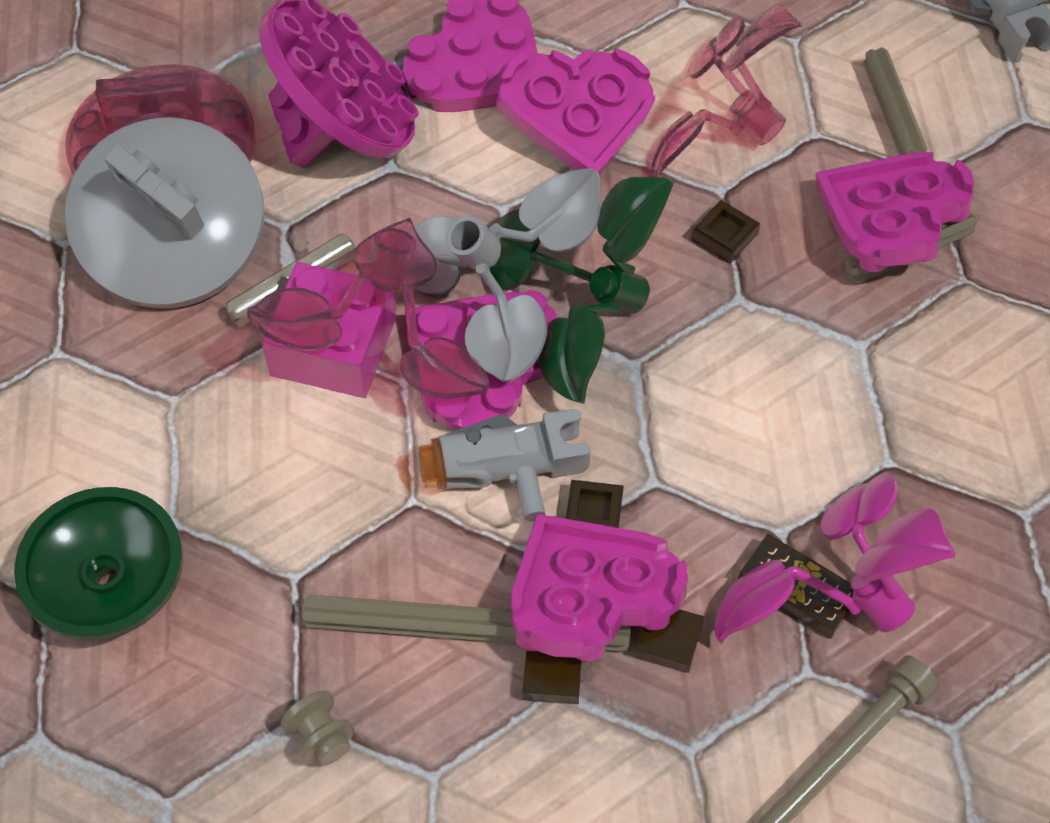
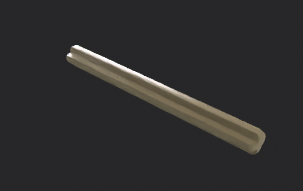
M311 594L305 597L302 605L303 625L310 628L516 643V631L511 623V610ZM621 625L613 641L605 646V650L620 652L628 650L631 626Z

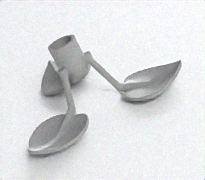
M578 169L557 175L535 187L523 200L519 209L520 221L530 229L527 232L502 228L498 223L487 228L478 218L473 216H463L458 219L450 216H439L427 219L410 229L386 237L390 255L399 273L413 288L423 294L434 296L453 290L460 280L461 267L469 266L476 270L484 279L496 297L498 305H486L474 313L466 327L465 345L469 356L477 366L504 383L519 378L535 363L546 341L547 320L540 304L529 295H519L507 302L505 293L490 272V267L494 266L500 257L501 243L499 239L507 238L533 242L539 237L541 244L547 250L556 253L572 251L580 247L593 235L597 227L600 214V176L595 169Z

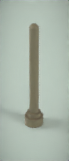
M905 655L888 672L889 680L885 683L887 691L756 823H790L903 707L911 708L914 704L922 705L938 689V681L931 670L918 659Z

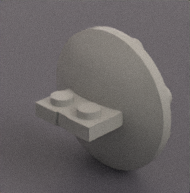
M182 118L147 119L127 125L108 135L82 160L72 178L65 204L66 232L72 250L83 269L101 288L111 295L128 303L148 308L183 307L203 301L222 291L249 264L258 247L263 231V194L257 175L246 155L234 142L219 131L202 123Z

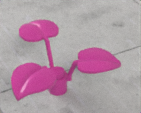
M885 472L872 479L869 483L849 490L834 501L822 517L820 528L821 532L828 539H838L852 532L853 538L863 554L855 566L857 574L851 581L852 597L797 566H792L785 570V566L780 560H772L745 573L727 591L717 611L715 621V636L722 645L729 635L750 627L777 611L791 595L794 589V580L802 581L845 605L852 615H857L863 610L881 632H890L901 627L914 613L915 604L892 575L955 557V552L947 537L943 520L931 508L917 509L892 521L879 533L876 544L869 545L864 536V526L881 520L889 513L897 499V482L890 473Z

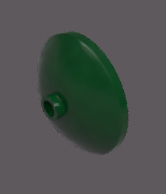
M98 487L76 492L47 508L26 531L20 542L15 559L14 575L17 591L30 615L44 628L59 636L80 641L115 638L129 633L148 622L169 601L182 572V542L169 514L161 505L144 494L119 487ZM105 575H116L114 580L109 583H99Z

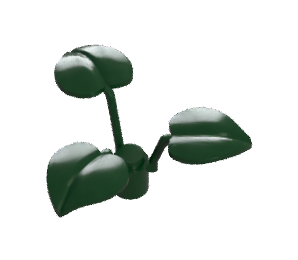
M630 177L621 180L609 191L600 209L597 229L599 234L607 239L603 245V252L614 265L600 267L594 273L536 251L540 244L539 237L533 242L507 238L499 239L501 243L500 257L497 263L490 267V272L502 290H513L520 286L528 277L532 260H535L590 282L589 288L591 293L599 303H602L574 306L569 310L568 318H555L547 326L546 341L539 355L540 369L552 389L571 401L581 404L585 403L588 383L602 353L605 328L598 313L617 315L620 310L628 314H635L645 306L648 300L650 287L647 279L635 274V267L626 262L635 258L648 242L674 184V181L668 178ZM519 209L508 212L498 221L502 228L523 232L530 231L520 221Z

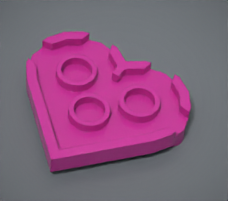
M450 0L447 3V13L442 19V32L430 36L419 35L412 38L408 43V53L404 57L403 75L406 79L404 85L409 96L413 100L416 96L419 100L432 104V109L436 112H462L496 107L499 82L509 61L524 51H528V55L538 53L531 20L525 9L518 4V0Z
M615 48L613 53L600 51L592 54L591 49H588L574 59L556 50H552L550 55L540 53L528 55V51H524L510 60L499 82L496 107L517 129L573 170L591 168L595 169L600 175L644 124L655 102V95L653 96V88L648 80L651 75L649 69L637 57L621 49Z
M933 152L908 153L815 172L816 189L842 245L852 256L859 259V266L869 272L882 271L887 266L907 265L915 261L927 262L933 260L938 254L942 224L964 221L970 214V204L973 200L974 191L971 170L958 159L954 166L947 162L934 161Z
M538 291L504 292L507 302L519 295L533 297L545 313L547 326L553 319L558 318L554 309L547 304L545 296ZM494 294L404 309L421 399L432 422L436 419L442 426L457 430L499 414H504L509 418L516 412L517 407H520L522 404V385L543 377L539 365V357L527 372L519 378L504 383L477 366L469 356L465 345L466 327L471 317L481 307L491 304L498 305Z
M537 514L512 588L511 623L516 631V643L524 650L539 651L553 657H576L582 661H595L604 654L605 646L613 641L621 625L642 626L648 630H660L669 624L670 616L679 610L686 597L688 583L687 563L685 560L680 562L677 556L667 550V541L644 532Z

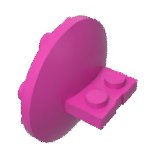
M317 0L277 1L263 15L259 25V38L264 56L278 80L275 87L268 93V97L276 121L279 122L282 131L281 137L289 161L294 165L305 168L334 139L368 156L376 158L393 157L412 141L415 134V118L419 115L417 107L409 99L403 87V84L406 82L403 72L394 63L386 61L376 48L360 34V27L351 16L346 13H340L337 16L325 9Z

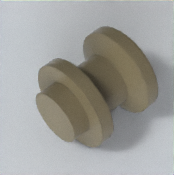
M324 690L309 694L296 702L281 719V726L287 734L301 733L306 742L300 750V755L308 764L320 762L321 765H328L340 759L349 750L350 743L348 741L354 733V728L348 720H333L329 712L334 706V699L328 691Z

